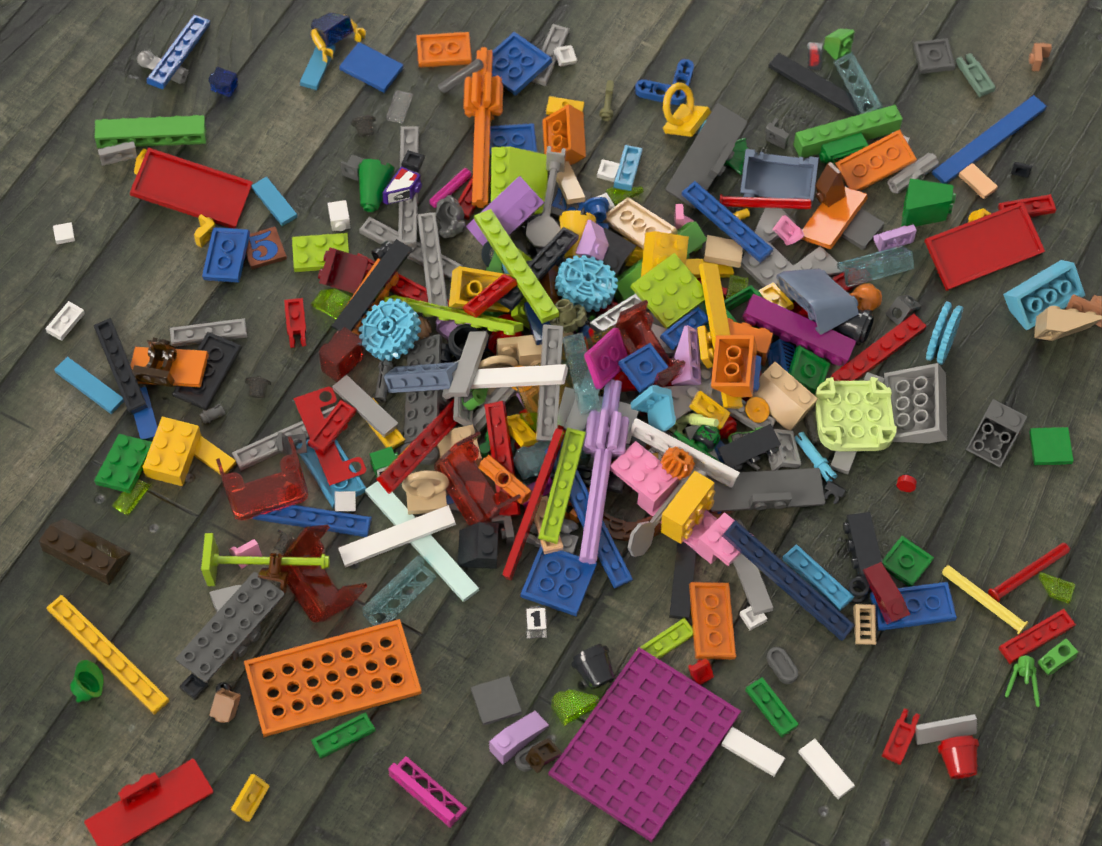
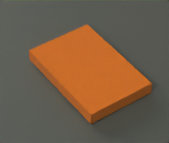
M469 32L416 35L419 67L472 63Z

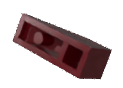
M882 562L863 569L887 625L910 615L903 596Z

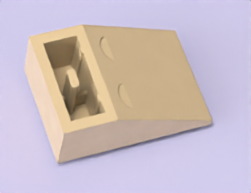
M1049 306L1036 316L1034 338L1054 341L1092 327L1102 319V316L1096 315L1095 312L1082 313L1078 312L1077 309L1063 310L1058 306Z

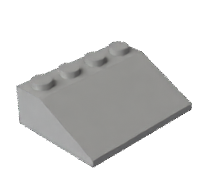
M939 363L884 373V385L887 388L890 387L892 392L891 404L894 426H897L892 442L934 443L947 440L946 373Z

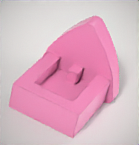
M676 204L674 221L675 228L678 230L687 222L694 221L684 216L683 204Z
M786 215L782 216L772 229L786 245L793 244L804 236L803 230Z
M255 539L239 548L234 546L228 549L232 556L262 557ZM238 564V565L240 566L241 569H243V568H245V566H247L248 564Z

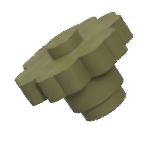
M568 299L559 300L555 304L559 311V317L550 320V324L563 326V333L565 334L576 331L577 327L583 326L587 321L586 310L580 304L573 306V303Z

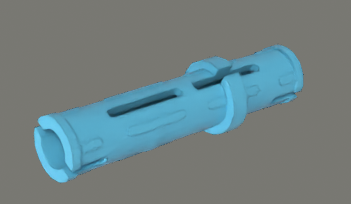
M800 432L798 434L800 437L796 435L795 441L814 464V468L820 469V473L826 482L833 481L831 477L836 479L837 474L828 465V460L821 456L805 433Z

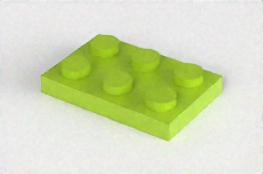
M347 233L292 237L294 272L317 271L323 268L325 261H323L326 250L329 251L330 247L349 253Z

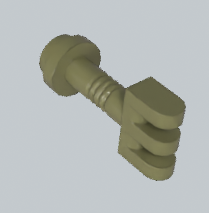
M612 80L607 81L604 109H601L599 112V116L603 121H610L614 115V112L611 110L614 88Z

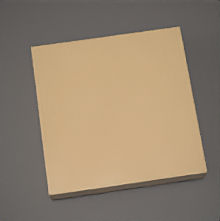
M707 235L704 261L740 268L743 248L732 239Z

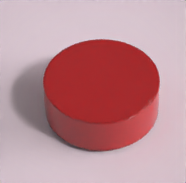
M902 475L898 477L896 486L901 491L912 492L916 489L917 481L912 476Z

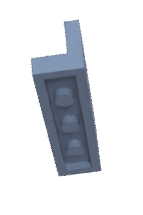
M458 362L394 367L384 375L388 392L450 389L453 381L452 373L457 369Z

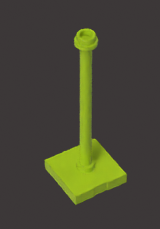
M205 533L201 570L207 586H215L217 566L219 564L269 565L270 557L219 556V549L213 533ZM322 554L321 558L282 557L281 565L321 566V569L329 568L330 557Z

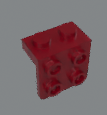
M330 247L329 251L326 250L323 261H325V264L318 274L319 283L355 293L363 281L368 259Z

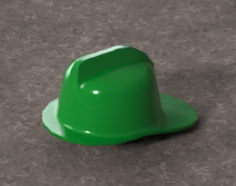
M82 660L78 662L74 678L70 684V689L76 696V702L79 703L82 700L89 701L94 697L98 698L101 696L104 682L102 671L91 661Z

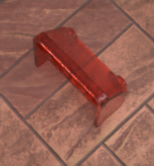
M644 300L620 312L615 328H618L628 356L645 345L652 344L669 367L657 373L653 385L666 387L682 374L686 363L684 360L680 362L678 359L668 357L651 329L654 320L652 315L646 312L648 301Z
M480 431L455 443L434 465L435 471L441 472L448 477L449 485L446 490L469 526L478 522H489L521 498L520 494L510 499L502 491L495 493L478 468L475 461L479 457V449L473 442L481 435Z
M291 436L288 437L292 454L282 458L280 462L282 472L244 483L242 476L238 473L224 474L220 458L216 459L233 516L237 520L250 519L304 502L308 498L307 485Z
M327 524L305 527L282 557L321 558L322 554H325V549L320 539L330 526ZM281 565L280 569L281 571L289 572L287 584L309 619L314 623L322 622L350 607L368 586L366 583L347 585L338 591L326 571L321 569V566Z

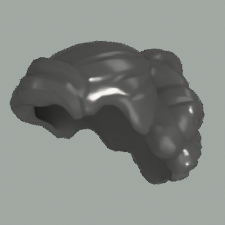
M450 195L446 196L445 199L439 200L436 207V216L440 221L438 235L448 238L465 231L464 211L459 201Z

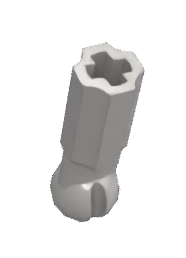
M142 51L137 57V62L141 67L154 70L161 58L154 56L150 51ZM180 66L170 80L179 84L184 83L187 79L188 70Z

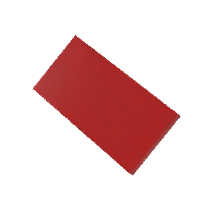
M148 148L130 190V196L197 218L203 215L206 218H211L216 224L236 229L253 182Z
M1023 202L924 240L946 291L1045 252Z

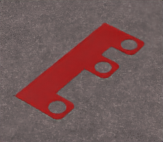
M325 387L293 398L309 438L314 435L326 419L320 408L333 404L337 400L331 387ZM324 391H328L332 395L331 400L328 402H323L319 398L320 394ZM334 442L324 455L315 450L329 486L366 472V467L361 457H355L342 462ZM352 462H359L361 470L353 473L349 470V465Z

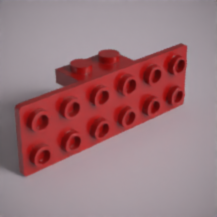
M191 759L160 778L154 772L152 774H145L133 785L128 784L124 786L118 793L120 801L88 818L84 823L97 846H123L213 794V789L195 759Z

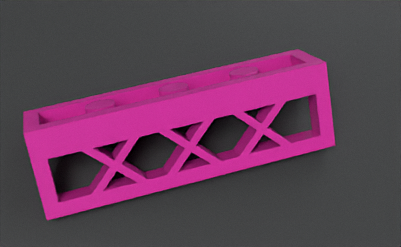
M405 756L398 765L393 763L388 768L391 778L449 828L467 811L464 805L408 757ZM407 764L413 769V775H408L402 768ZM415 779H425L428 782V788L424 789ZM430 792H440L443 795V801L439 802ZM446 805H455L460 810L453 814L446 808Z

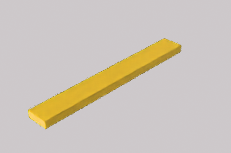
M701 263L699 264L712 344L715 351L716 335H730L718 264ZM721 392L724 408L740 409L743 407L741 397H732Z
M63 595L59 596L47 607V610L154 715L170 702L169 698Z

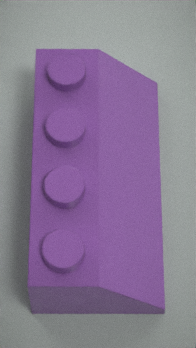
M519 176L482 212L491 209L510 236L545 202ZM473 219L466 227L484 246L488 240Z

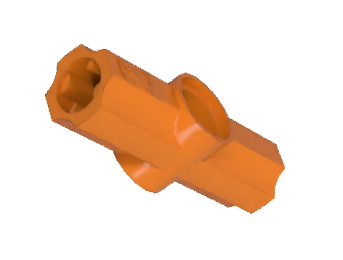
M490 455L483 458L478 468L498 486L503 488L522 505L530 499L533 491L517 479L514 474L510 473ZM508 475V482L503 484V478Z

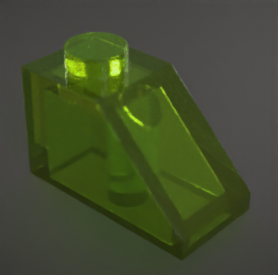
M337 289L321 290L312 301L311 306L337 319L352 297Z
M569 689L555 694L551 707L565 726L595 709L599 703V698L596 695Z

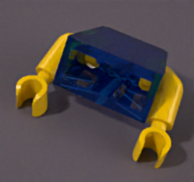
M327 13L319 19H313L311 22L312 40L319 51L322 50L324 62H327V56H330L333 60V51L326 47L332 46L354 32V39L357 42H361L362 38L365 39V30L357 28V25L350 19V16L345 14Z

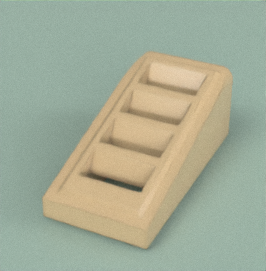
M855 604L853 606L855 644L876 645L875 605ZM860 612L869 613V616H860ZM860 620H869L870 623H860ZM860 627L870 628V631H860ZM860 635H871V639H860Z

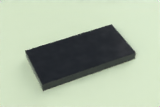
M207 332L197 349L207 351L209 354L201 387L176 386L172 393L173 397L207 411L240 353L242 346Z

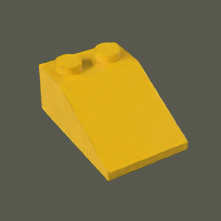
M458 266L452 270L449 307L463 309L462 307L503 275V273ZM495 302L485 311L508 313L510 309Z

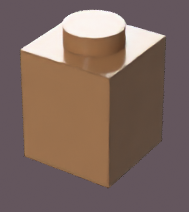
M222 688L215 694L209 716L214 717L216 721L221 723L231 721L235 718L241 695Z

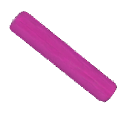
M464 168L429 200L430 205L436 208L439 200L445 199L446 196L454 193L471 177V171Z

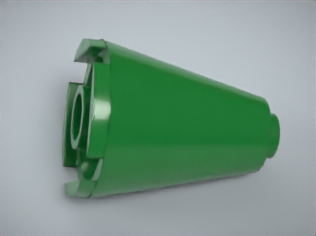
M364 159L362 163L359 162L358 166L360 206L366 212H374V210H378L383 200V191L392 180L395 168L389 163H386V165L381 164V160Z

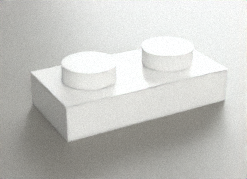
M68 301L46 327L47 333L62 341L85 314L84 310Z

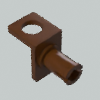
M271 553L269 568L263 567L258 577L281 582L280 590L286 594L289 572L280 570L282 554L278 553V557H276L277 553Z

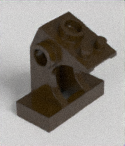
M153 337L152 341L147 340L150 346L148 349V356L150 357L148 364L144 367L134 365L132 373L137 381L173 387L175 380L169 371L173 361L177 358L176 347L169 345L170 341L165 339L158 340V338ZM158 361H164L160 369H155Z

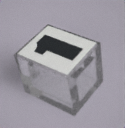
M532 606L526 608L527 638H546V607Z

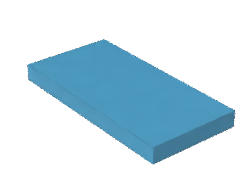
M309 440L306 441L307 453H301L300 456L332 509L335 508V492L355 491V497L365 493L367 488L359 476L329 486L315 450L308 446ZM335 440L334 443L342 462L349 460L338 441ZM302 443L296 446V450L302 447ZM350 464L349 470L357 473L352 464Z

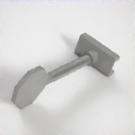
M551 146L547 147L546 170H549L550 174L543 213L541 216L530 221L527 224L526 237L534 247L544 248L561 229L555 220L550 217L557 173L564 172L566 149L562 148L561 153L551 152Z
M694 467L686 479L682 478L679 480L677 487L652 517L651 521L638 523L631 532L627 547L631 556L644 555L651 546L654 528L662 520V513L692 473L696 471L706 477L708 475L707 472Z

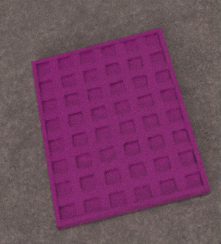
M639 647L551 768L548 775L639 835L653 842L733 726L741 711Z

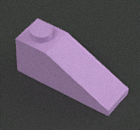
M688 325L684 326L671 364L672 375H670V380L674 386L702 384L698 330Z
M534 711L508 726L490 740L489 750L504 764L549 725Z

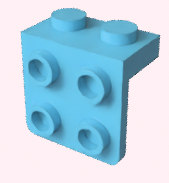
M652 385L631 402L632 410L647 413L650 426L665 433L675 425L676 416L671 389Z

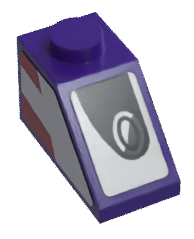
M401 166L383 191L384 204L412 199L416 193H419L422 187L420 174Z

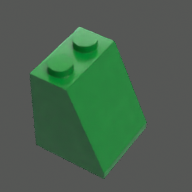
M910 178L904 200L901 227L910 225L917 227L946 221L947 215L952 213L953 204L955 203L956 193H953L954 185Z

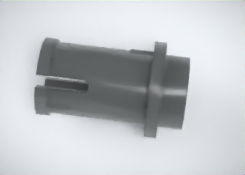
M219 403L207 411L203 410L199 415L204 424H211V421L225 415V411Z

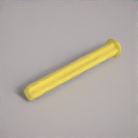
M947 565L943 569L942 574L1016 629L1018 635L1026 628L1029 623L1028 621H1022L951 566Z

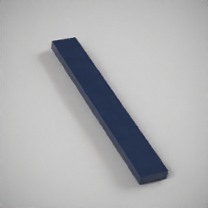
M735 520L723 533L722 537L838 639L842 641L846 638L855 625Z

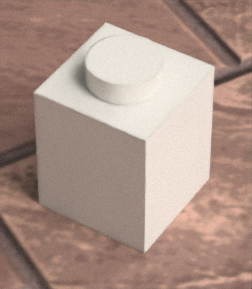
M346 200L328 203L332 231L350 229Z

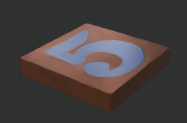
M276 227L250 234L246 256L251 270L287 259Z

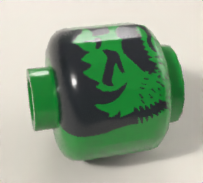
M708 425L699 426L692 437V440L695 441L694 443L708 453L714 450L721 439L719 430L714 426Z

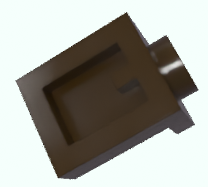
M547 738L532 746L525 760L536 773H539L546 764L559 758L562 752L550 738Z

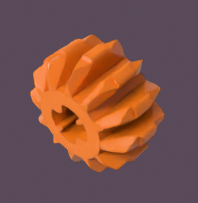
M676 446L666 450L660 462L662 469L667 471L666 474L672 475V478L677 477L679 480L682 478L686 479L691 474L695 465L694 458L689 456V452H685L683 448L679 449Z

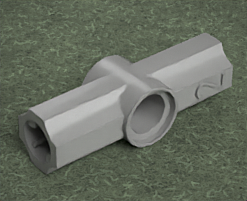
M927 153L917 162L903 168L900 173L888 180L887 184L890 190L898 194L908 187L910 178L923 180L927 173L938 167L937 157L933 153Z
M497 387L491 395L488 394L486 396L485 402L473 414L472 425L475 432L480 433L487 425L484 404L504 401L506 404L516 393V390L511 387Z

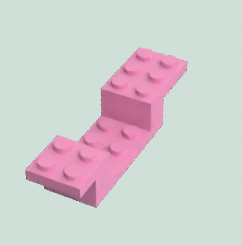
M635 441L623 455L610 465V471L639 493L637 504L647 513L654 516L677 487L679 479L677 477L672 478V475L666 474L667 471L662 469L661 461ZM706 510L701 523L693 527L690 538L685 539L684 542L710 564L719 558L729 566L741 553L724 539L722 535L735 520L726 513L717 519Z

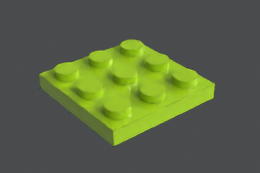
M675 253L631 284V289L666 329L670 328L705 301L702 284Z

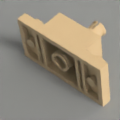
M573 332L563 333L561 356L563 360L572 356L569 348L574 341ZM533 335L497 339L496 356H511L518 361L519 365L525 367L541 366L542 345L535 344ZM496 363L497 365H504V366L510 365V364H507V363Z

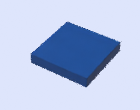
M651 343L618 361V365L639 393L644 392L650 386L672 375L671 369Z

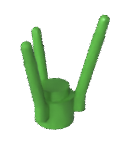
M1029 656L1019 657L1018 664H1014V671L1005 697H1009L1019 672L1021 676L1025 677V684H1029V676H1032L1036 707H1039L1040 702L1034 658Z

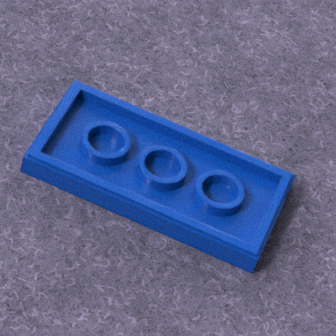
M948 582L898 588L910 615L888 625L884 620L873 592H870L871 603L875 605L878 631L955 621L957 618Z

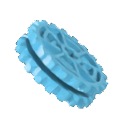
M576 255L573 256V259L567 258L565 262H562L555 279V289H558V296H562V299L570 300L573 306L580 304L587 312H591L592 309L597 312L600 308L605 309L607 304H611L618 287L616 285L618 279L615 278V272L610 271L611 267L603 264L604 261H597L592 256L587 258L586 255H582L579 258Z
M392 298L388 299L387 302L382 300L380 305L372 306V311L366 312L367 317L361 321L363 326L359 327V331L362 333L359 335V339L362 341V346L372 353L371 355L375 358L378 357L382 361L385 358L388 361H392L393 357L399 359L401 354L406 355L409 348L413 349L415 346L413 344L414 341L419 339L417 334L421 332L419 327L421 320L418 318V314L405 301L402 302L400 299L394 301Z
M945 302L930 339L926 353L927 360L931 361L937 354V363L944 364L959 327L963 313L962 306L958 305L952 312V303Z

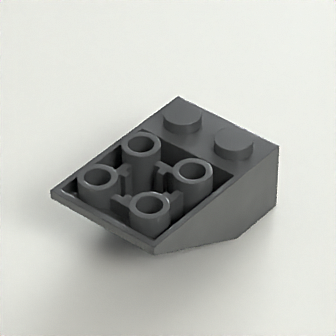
M993 399L966 450L1001 467L1026 424L1028 417Z

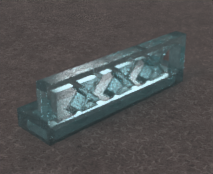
M853 52L833 61L861 114L883 108ZM848 61L850 64L849 69H842L840 64ZM850 75L857 77L856 83L848 82ZM857 88L864 90L863 97L855 95ZM865 102H869L873 106L867 111L863 110Z
M898 246L837 263V269L844 272L845 285L851 287L914 269L913 252L903 246Z
M418 555L362 608L363 616L374 626L390 622L436 578V575L424 566V559ZM421 571L428 576L425 581L416 582V576ZM405 586H414L412 594L402 595V589ZM392 599H400V605L397 608H388V602ZM386 612V618L381 623L373 618L377 613Z

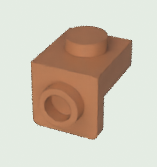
M1034 43L1032 52L1029 54V64H1032V71L1040 70L1042 57H1049L1051 44Z

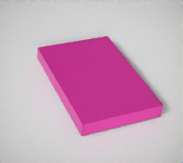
M618 328L611 329L584 354L596 389H602L622 370L618 365V361L628 356Z

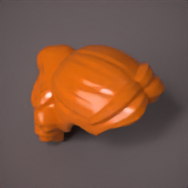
M861 284L850 293L851 296L857 299V308L860 310L869 309L873 311L881 305L882 293L873 284Z

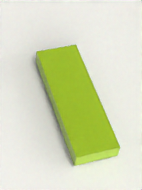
M683 618L640 648L660 659L692 638L693 628Z

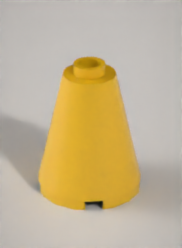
M565 211L562 213V216H559L561 229L565 227L579 235V240L566 252L565 259H573V256L577 255L575 253L587 221L591 220L596 223V217L593 214L587 212L586 215H581V211Z

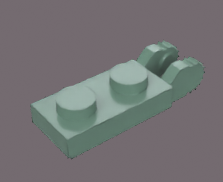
M971 53L966 54V61L969 65L966 64L962 57L956 59L959 69L962 70L979 97L995 91V85Z

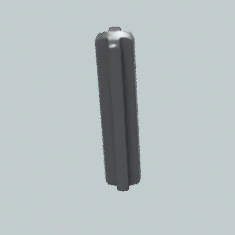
M476 59L439 83V90L442 93L447 92L464 81L466 77H470L472 73L481 70L484 67L483 62L480 59Z

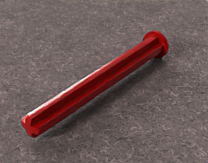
M720 194V203L725 207L811 209L810 199L725 197L723 194Z
M1066 543L1060 544L996 588H990L988 595L999 602L1000 598L1069 553L1070 547Z

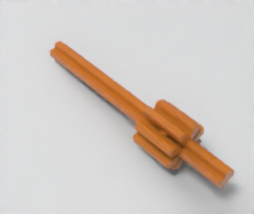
M487 47L477 50V59L483 62L484 67L478 72L472 73V77H466L464 80L465 115L467 117L475 116L472 205L478 208H484V205H488L491 120H494V115L500 116L503 108L502 78L498 75L492 77L493 51L487 50Z

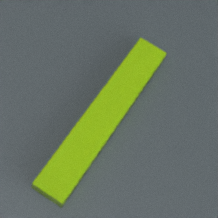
M567 427L538 537L539 540L558 544L586 435L584 431Z

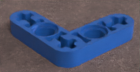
M683 59L679 61L673 84L683 79L689 87L694 68L691 60ZM684 67H688L686 74L683 73ZM639 80L635 86V93L641 98L663 102L667 90L672 85ZM663 90L665 91V94L658 95L656 91ZM677 90L673 94L670 104H683L686 100L685 93L682 90ZM681 91L679 98H676L677 92Z

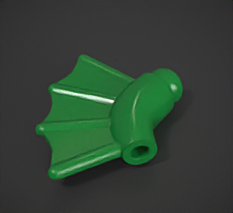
M746 138L738 139L735 142L732 150L735 152L730 161L726 160L724 165L728 164L740 175L743 170L745 151L748 149Z

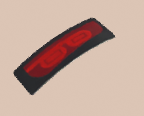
M808 43V70L822 69V43Z

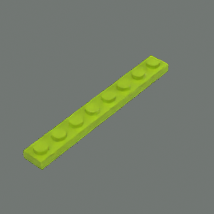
M489 209L474 215L475 222L511 277L516 280L518 288L541 323L543 324L559 317L558 309L493 211Z
M396 295L384 297L385 302L390 298L394 301L396 299H400L402 302L405 301L414 312L423 313L422 316L425 317L438 316L439 320L449 321L451 319L455 320L457 324L469 323L471 327L482 328L483 326L487 327L488 331L496 332L501 330L506 335H515L516 332L523 331L524 323L483 314L475 318L461 309Z

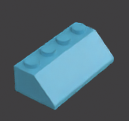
M1060 260L1003 295L1009 311L1026 330H1029L1035 326L1036 316L1049 306H1058L1060 309H1064L1067 307L1073 294L1082 298L1085 296L1075 264Z

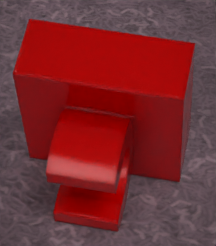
M706 658L702 661L697 660V663L693 666L688 665L692 680L699 685L714 677L710 662Z

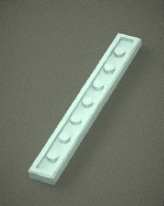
M378 481L365 490V493L395 526L415 518L413 514L408 515V509L393 492L388 494ZM431 534L410 542L463 603L479 591L477 585Z

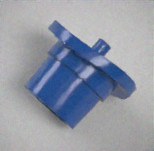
M594 197L584 203L585 212L593 214L596 217L597 223L606 219V211L609 208V202L606 198Z

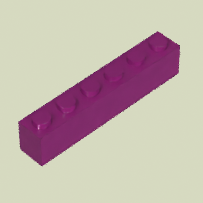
M755 294L750 298L741 318L751 326L766 328L774 335L779 336L781 340L792 342L797 347L802 346L821 358L824 357L831 360L833 364L838 366H844L847 363L856 343L855 340L833 330L820 335L815 329L817 327L816 322Z

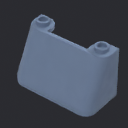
M746 149L740 194H743V197L810 199L813 202L819 158L809 157V159L805 158V161H803V157L764 154V152H760L758 155L755 150Z
M817 268L783 271L776 276L779 289L791 302L794 299L807 311L810 320L814 319L816 321L817 327L815 329L820 335L859 314L857 299L832 280L825 270Z

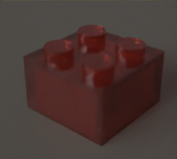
M346 327L341 331H337L333 335L332 340L320 348L321 371L336 382L341 380L363 359L362 339Z

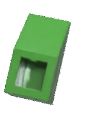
M838 29L825 37L823 48L836 61L846 58L851 53L855 32L852 29Z

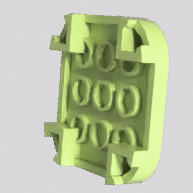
M833 377L826 378V381L819 385L815 393V397L818 398L815 404L818 436L821 443L833 451H879L889 447L895 437L897 426H894L890 387L887 388L875 377H871L870 381H834Z

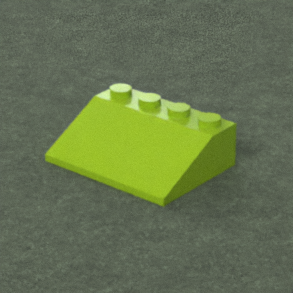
M510 146L492 147L491 202L519 176L545 202L548 185L546 154ZM544 204L533 215L543 213Z

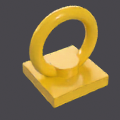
M675 83L667 90L664 96L663 112L668 122L663 127V130L666 134L692 137L711 114L709 107L694 105L693 93L686 84ZM677 90H682L686 95L687 105L681 104L672 115L670 111L671 98Z

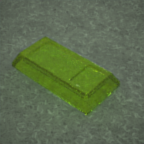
M138 478L131 494L122 492L112 504V507L129 515L148 490L150 484Z

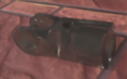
M809 411L804 418L809 440L814 447L823 445L818 436L815 411Z

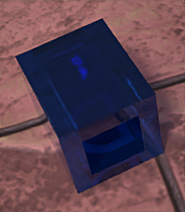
M217 67L214 73L212 72L209 76L211 91L231 97L238 85L237 73Z

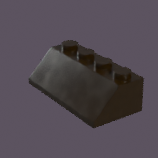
M65 518L51 524L39 540L42 551L107 585L111 584L131 555L125 549Z

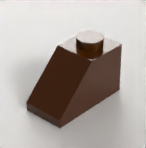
M829 162L815 185L817 191L816 198L827 207L846 197L841 171Z

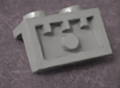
M774 429L781 446L778 447V452L768 456L772 471L778 470L780 467L798 468L801 465L793 431Z

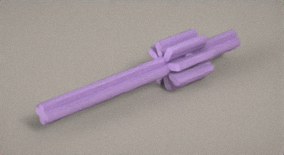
M611 379L605 385L601 413L595 410L591 411L587 418L583 451L586 454H591V457L594 458L579 559L582 563L595 564L597 561L611 459H618L625 453L629 419L626 416H621L622 413L618 412L622 382L619 380L614 381Z

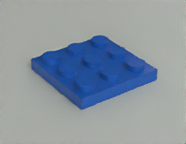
M513 32L493 50L492 77L500 76L503 87L516 96L552 63V58Z
M541 545L522 589L521 597L577 617L597 567V562L595 564L582 563L579 561L580 556L562 550L544 554Z

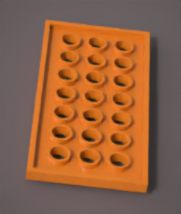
M400 619L244 661L264 737L422 694ZM383 640H389L392 643L387 648L382 647L380 644ZM364 645H369L372 647V650L369 653H364L361 651V648ZM346 650L353 653L350 658H344L341 654ZM324 656L333 657V661L328 664L322 662ZM388 658H395L397 663L390 666L386 664V660ZM305 661L314 663L310 669H305L302 666ZM369 663H375L378 667L374 671H369L366 666ZM291 666L294 668V671L291 674H285L283 669ZM350 668H355L358 671L355 676L347 675V671ZM268 671L274 673V677L269 680L263 678L264 673ZM332 673L338 675V679L333 682L327 680L328 675ZM398 675L402 677V681L398 684L391 681L393 676ZM310 679L319 681L315 687H310L307 683ZM374 681L383 683L379 689H374L371 685ZM296 684L299 686V689L296 692H289L288 687ZM360 686L363 688V691L360 694H354L352 689ZM270 690H278L279 695L275 698L269 697L268 692ZM342 692L343 697L341 699L335 700L332 698L333 693ZM316 697L324 699L320 705H315L312 701ZM297 702L304 704L303 709L299 711L294 710L292 707ZM276 708H282L284 713L280 716H275L273 711Z

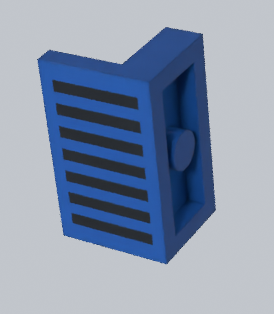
M781 339L772 343L767 357L769 367L776 362L788 372L795 353L794 345Z

